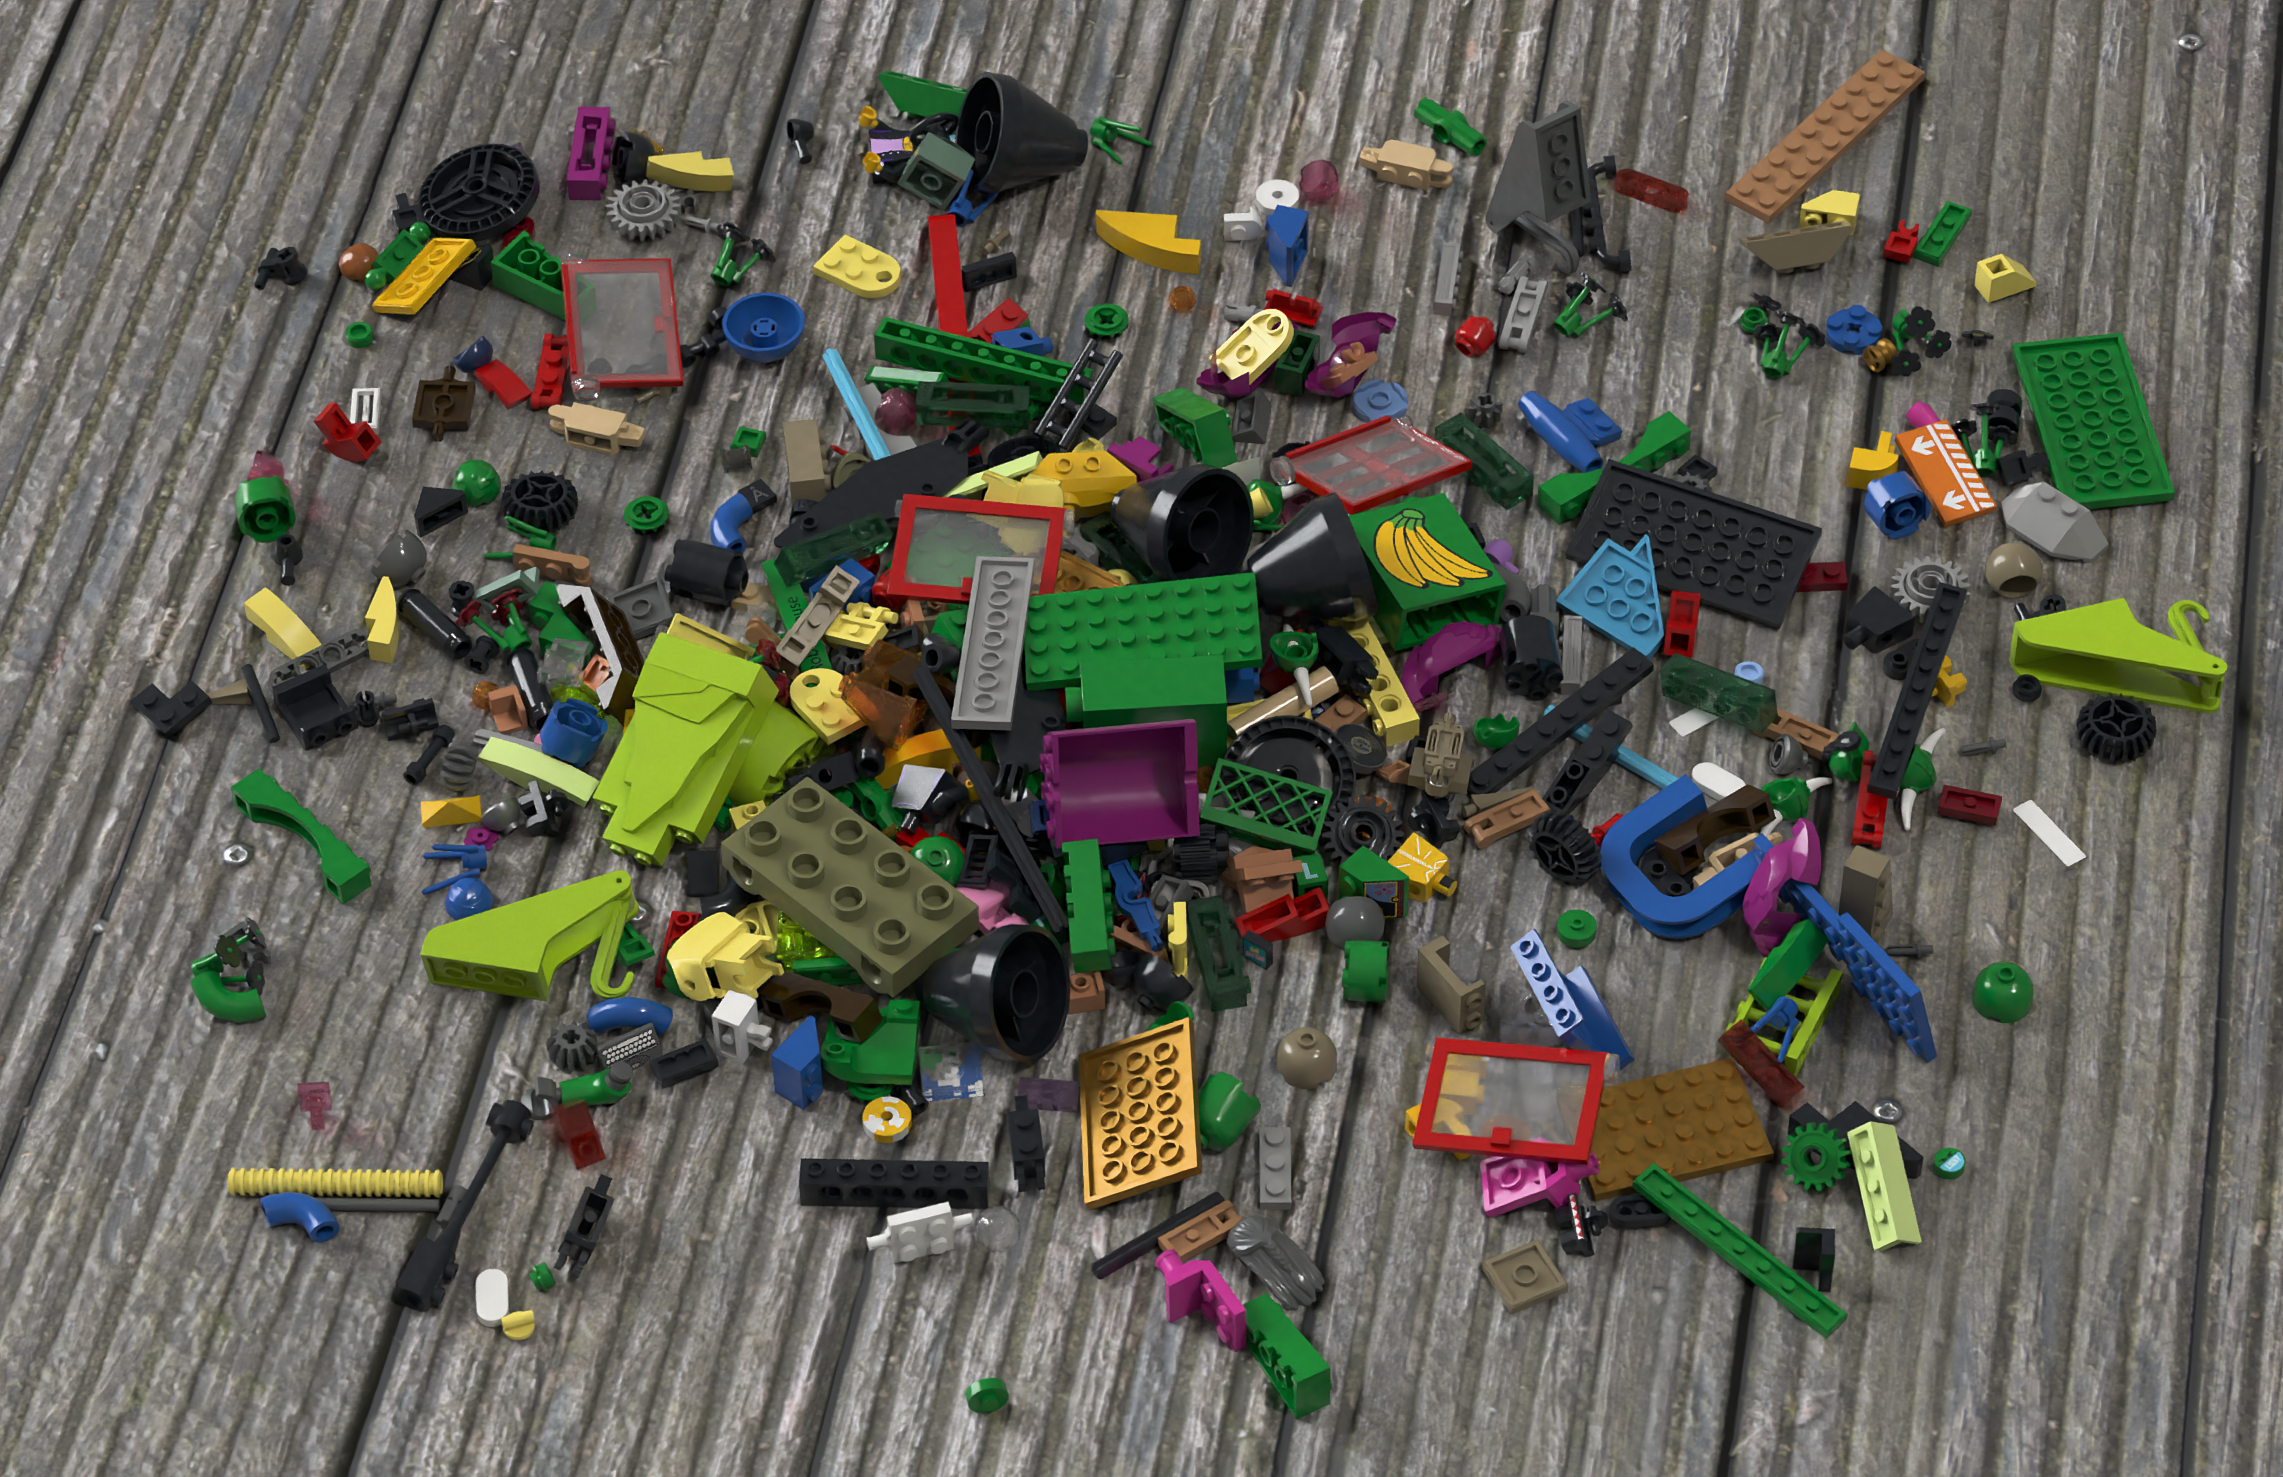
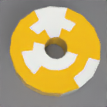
M880 1097L872 1100L862 1113L865 1133L877 1142L893 1143L899 1141L909 1133L912 1127L910 1108L904 1101L895 1097Z

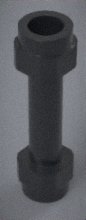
M443 724L432 734L433 741L417 762L412 761L406 768L403 777L408 783L418 785L427 775L426 768L442 747L448 748L449 744L453 741L455 732L451 727Z

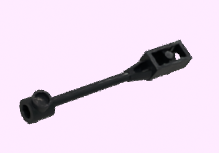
M506 1100L502 1105L496 1102L493 1104L488 1114L486 1125L490 1127L495 1139L450 1224L442 1230L435 1241L425 1237L420 1239L396 1284L394 1302L419 1312L428 1311L432 1304L438 1307L441 1305L446 1293V1289L441 1286L445 1280L452 1282L459 1268V1264L454 1262L463 1224L506 1143H517L521 1136L528 1138L532 1132L534 1121L530 1120L531 1112L524 1104L515 1100Z

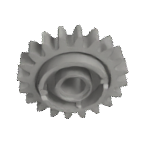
M644 180L640 185L633 181L632 187L623 184V192L614 190V197L608 198L609 204L606 205L608 224L612 225L613 231L619 230L620 236L629 233L630 240L636 235L639 236L641 241L644 240L645 236H650L652 240L655 239L656 233L665 236V229L673 230V223H679V216L681 215L680 198L675 195L674 189L668 191L667 184L658 187V181H654L652 185H648L647 180Z
M1929 556L1925 557V562L1923 563L1918 558H1914L1913 565L1905 561L1903 569L1897 568L1895 576H1892L1890 596L1914 616L1918 615L1919 622L1923 623L1928 616L1938 584L1941 582L1967 589L1966 599L1961 612H1964L1965 605L1969 604L1971 584L1967 583L1968 575H1961V567L1951 569L1952 561L1943 565L1941 564L1940 557L1935 562H1931Z

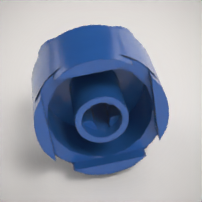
M1899 471L1881 479H1874L1867 486L1868 493L1864 501L1865 511L1879 530L1890 538L1901 539L1915 533L1919 529L1917 525L1921 520L1924 519L1926 521L1930 515V500L1906 471Z
M567 699L566 703H560L561 700H558L554 703L540 731V740L543 744L541 749L548 756H557L570 762L575 767L582 768L594 757L607 732V721L605 718L601 721L596 716L598 710L588 703L577 699Z

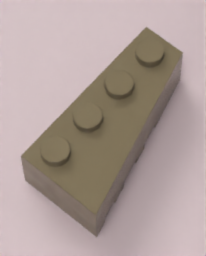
M816 419L783 422L792 507L795 500L799 498L820 502L826 497V491H831L823 429H817Z
M1856 845L1844 864L1838 915L1841 916L1848 912L1880 946L1885 934L1884 929L1893 916L1891 862L1887 856Z

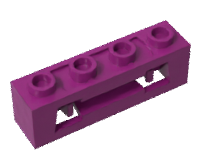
M578 106L567 174L569 200H601L602 191L607 190L608 175L605 171H610L611 159L608 152H613V136L611 134L616 133V119L611 118L610 107ZM586 135H588V143H595L592 158L594 170H591V164H585L588 149Z

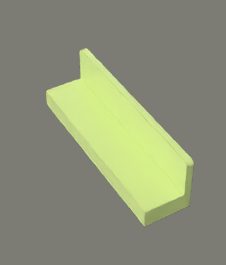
M1037 451L988 470L1021 482L1022 478H1026L1035 470L1043 459L1040 452ZM987 470L966 477L943 497L948 498L954 494H961L970 500H981L982 490L988 488L990 484L980 480L982 474L986 473Z
M1870 1121L1847 1132L1874 1250L1884 1251L1901 1242L1921 1243V1236L1895 1126Z

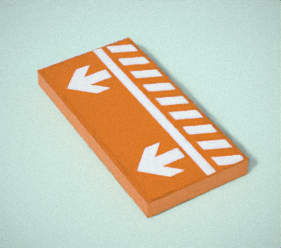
M1947 419L1896 435L1895 442L1925 495L1930 500L1944 528L1995 512L1997 505Z

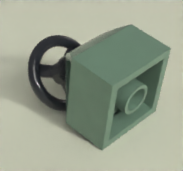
M950 112L931 115L921 120L912 128L909 133V141L913 145L918 146V148L908 161L898 182V185L942 210L946 209L963 185L975 161L974 157L950 140L949 136L957 129L959 124L958 117ZM925 135V138H917V136Z

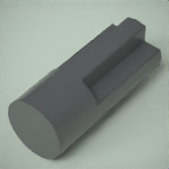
M460 1185L452 1187L436 1219V1224L441 1225L440 1228L442 1230L450 1224L467 1192L465 1187Z

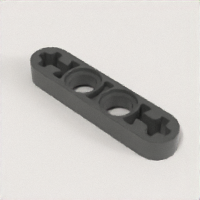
M361 629L351 630L275 668L269 675L268 687L273 693L272 687L276 686L278 677L282 680H290L301 675L299 666L304 663H309L314 668L325 664L331 674L363 658L369 652L367 644L369 635ZM355 639L357 642L363 641L362 648H359L357 645L352 646V640ZM330 650L336 651L340 655V659L337 662H329L324 658V654ZM291 670H293L294 673L293 677H291Z

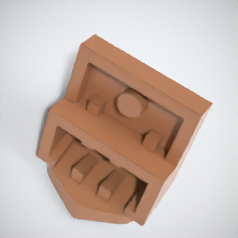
M1251 846L1233 857L1226 858L1232 881L1236 883L1245 913L1287 894H1290L1292 899H1294L1291 879H1294L1293 873L1303 872L1301 860L1292 859L1291 849L1274 851Z

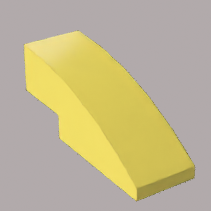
M700 151L649 156L646 176L679 188L699 191H731L734 173L730 157L703 160Z
M383 576L365 616L369 635L367 644L370 660L393 663L399 640V619L393 587L389 577Z
M266 587L244 602L247 619L266 633L267 641L292 660L322 645L303 621ZM304 663V664H302V665H300V666H301L302 668L306 669V668H308L311 664H309V663Z

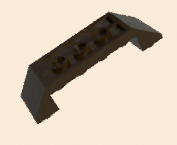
M559 584L555 588L560 598L558 600L560 607L565 613L575 615L584 626L589 625L592 627L593 633L601 643L600 651L610 666L608 671L612 677L596 688L600 699L598 705L607 716H614L624 727L625 710L635 709V700L632 695L645 663L624 611L590 587Z

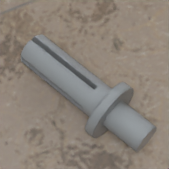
M689 215L685 217V224L705 229V232L708 234L717 231V225H722L716 223L714 218L705 220Z

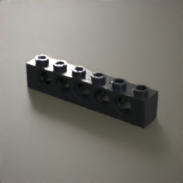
M801 1158L799 1174L801 1206L924 1208L949 1202L951 1209H988L989 1162Z

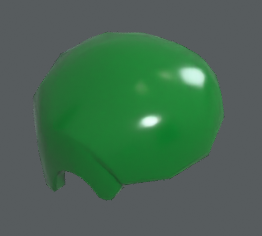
M1501 713L1493 719L1487 717L1477 719L1473 726V736L1482 747L1491 751H1499L1518 736L1520 723L1515 716L1512 717L1511 721L1505 720Z

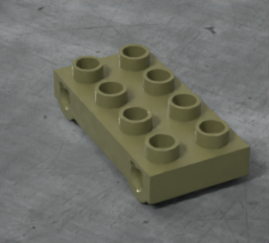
M809 777L804 778L721 842L722 866L729 871L740 887L750 894H760L852 965L864 982L878 993H888L890 996L895 997L928 970L935 960L947 955L979 929V906Z

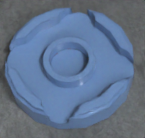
M1382 379L1367 381L1356 389L1353 396V410L1356 416L1366 423L1388 415L1391 417V422L1388 424L1402 419L1407 412L1408 395L1404 388L1392 381L1391 384L1384 383Z

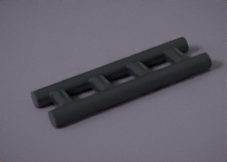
M1089 338L1038 424L1034 434L1043 439L1047 431L1061 437L1058 446L1068 450L1122 359L1123 354L1113 350L1110 357H1107L1095 351L1099 343ZM1089 361L1103 367L1096 381L1082 375ZM1075 384L1089 390L1082 404L1068 398ZM1061 408L1075 414L1068 428L1054 422Z

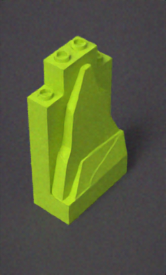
M663 632L659 633L644 663L632 695L635 700V714L592 797L599 805V810L603 814L612 817L602 836L612 853L620 857H625L626 854L633 856L636 861L646 866H650L653 863L662 867L676 838L688 844H691L692 841L700 844L704 843L779 691L762 665Z

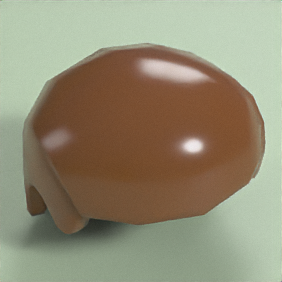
M365 243L350 246L339 259L342 275L349 280L365 282V275L368 271L374 269L371 264L379 256V253L374 247Z

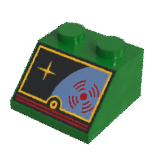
M1365 846L1358 849L1339 866V899L1355 896L1371 898L1380 906L1385 919L1405 918L1408 915V875Z

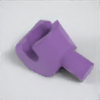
M1501 539L1493 540L1483 548L1491 562L1499 564L1517 575L1519 574L1520 570L1510 562L1513 558V551L1506 541Z

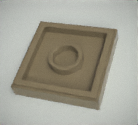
M1538 1239L1482 1262V1270L1511 1315L1568 1292V1284Z

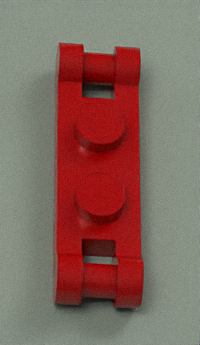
M544 334L534 392L531 395V409L540 410L541 407L561 406L569 369L567 334H564L563 337ZM553 348H562L561 350H553Z
M1864 750L1851 845L1860 846L1861 843L1872 845V848L1881 849L1888 798L1867 792L1868 783L1872 775L1871 766H1875L1878 755L1873 754V751ZM1862 829L1874 830V833L1862 832Z

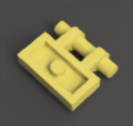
M858 602L857 604L849 603L846 608L849 615L839 613L824 635L828 642L874 652L888 632L885 625L888 623L896 624L899 617L897 613L891 612L886 607L879 606L873 608L864 602Z

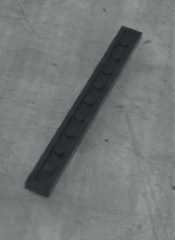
M1941 582L1938 584L1867 787L1868 793L1893 800L1897 798L1965 602L1967 589Z

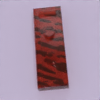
M1741 1019L1717 1040L1780 1108L1786 1105L1804 1088L1801 1082L1783 1063L1777 1061L1778 1058Z

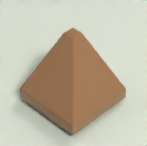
M1397 760L1382 767L1375 773L1376 776L1389 782L1408 784L1411 765Z

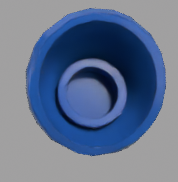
M472 877L463 878L454 883L448 890L445 898L446 911L455 921L491 910L493 895L488 887L481 880Z

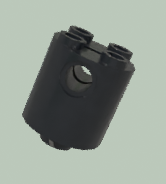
M677 539L673 550L674 558L672 565L669 564L666 567L664 574L665 581L670 582L671 593L676 596L724 607L732 606L731 600L746 590L749 580V573L743 553L689 539Z
M1523 615L1511 619L1503 625L1499 632V645L1507 690L1517 695L1530 697L1534 701L1543 700L1546 698L1547 693L1557 688L1564 678L1554 624L1542 616Z

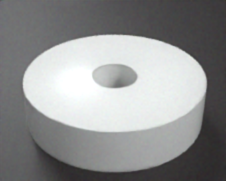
M1279 179L1264 182L1256 191V206L1258 210L1268 216L1269 214L1273 215L1277 204L1297 209L1299 205V191L1297 187L1291 182Z

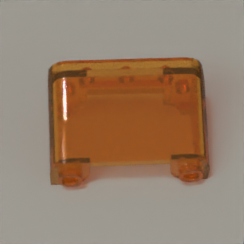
M878 639L873 647L867 646L861 661L865 663L861 673L858 675V673L852 671L849 676L844 675L838 691L842 693L841 699L883 744L898 752L924 718L929 705L916 704L917 699L906 695L903 698L884 690L885 671L907 654L920 662L921 656Z

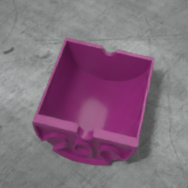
M1194 719L1051 731L1047 733V736H1043L1045 754H1040L1039 759L1041 772H1044L1046 782H1041L1042 800L1046 802L1047 811H1049L1050 821L1046 822L1048 839H1054L1057 849L1062 848V843L1097 838L1099 845L1200 836L1199 796L1196 772L1198 771L1197 731Z

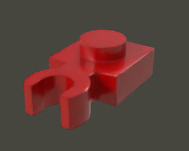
M1901 220L1898 225V232L1892 231L1886 242L1883 257L1909 263L1917 247L1919 224L1916 223L1913 229H1906L1905 220Z

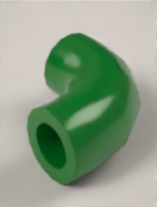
M216 971L201 973L190 981L193 993L202 1008L221 1020L242 1023L267 1017L257 988L240 993L230 991L224 986L220 974Z

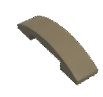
M836 565L791 630H788L777 645L776 652H778L780 658L798 669L841 612L860 581Z

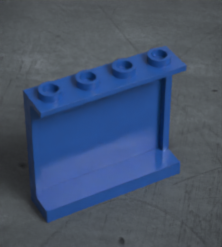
M1533 929L1510 946L1557 1036L1573 1049L1609 1052L1605 1073L1610 1077L1635 1060L1593 980L1583 966L1580 965L1567 976L1562 974L1557 969L1536 929Z

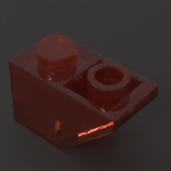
M576 1098L549 1109L559 1138L577 1170L606 1159L585 1100Z

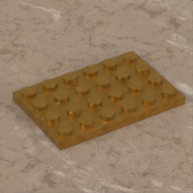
M1189 1017L1078 1055L1084 1204L1090 1210L1203 1173L1194 1023Z
M1724 1059L1604 1087L1591 1148L1598 1159L1600 1173L1585 1177L1594 1201L1597 1202L1638 1192L1632 1188L1633 1181L1653 1162L1675 1180L1682 1182L1773 1160L1774 1152L1734 1059ZM1585 1092L1556 1098L1557 1110L1572 1145L1575 1143Z

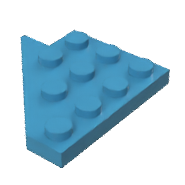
M1645 534L1631 552L1607 539L1556 599L1557 607L1572 616H1582L1583 623L1628 650L1634 647L1650 660L1665 642V634L1649 536Z

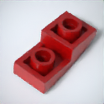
M497 359L473 372L489 394L494 392L508 410L531 397L532 392L510 368Z

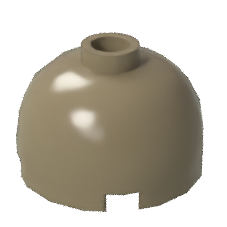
M1313 1027L1294 1029L1282 1039L1278 1046L1276 1069L1278 1073L1280 1072L1284 1076V1081L1288 1085L1299 1089L1317 1088L1318 1083L1324 1082L1326 1079L1329 1082L1337 1071L1336 1047L1332 1039L1322 1030Z

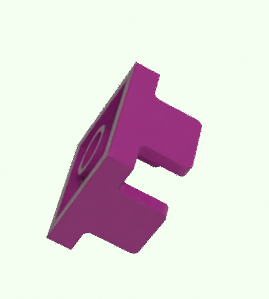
M1137 437L1133 442L1126 441L1122 446L1113 443L1107 448L1109 454L1136 475L1137 483L1173 471V466L1169 463L1164 465L1159 471L1158 467L1150 463L1160 454V447L1142 437Z

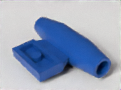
M1529 391L1521 397L1518 403L1519 409L1534 431L1563 460L1581 472L1598 470L1603 465V459L1593 444H1596L1598 447L1619 440L1622 434V430L1590 398L1568 404L1562 411L1536 392Z

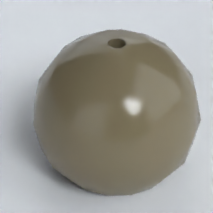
M2019 542L2006 543L1991 552L1985 565V576L1991 589L1999 595L2010 599L2020 598L2032 593L2037 588L2042 578V563L2036 551L2026 544Z

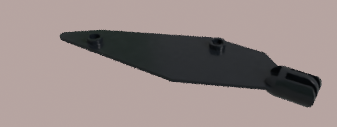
M968 417L944 438L866 463L775 537L774 545L778 548L819 544L900 517L904 494L943 497L968 476V453L988 438L990 434L989 429Z
M1023 646L1012 729L988 730L1000 767L993 794L999 798L1004 782L1007 784L1004 799L1011 800L1014 786H1019L1016 802H1021L1023 799L1029 775L1041 770L1039 757L1040 754H1045L1043 736H1047V733L1051 731L1065 730L1067 722L1056 688L1027 690L1025 646Z

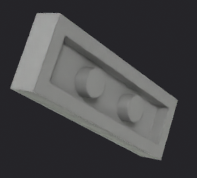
M1259 1127L1260 1210H1291V1127Z

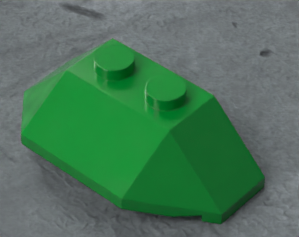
M891 70L883 71L878 76L879 81L897 109L907 112L908 117L917 119L942 112H950L958 117L968 90Z

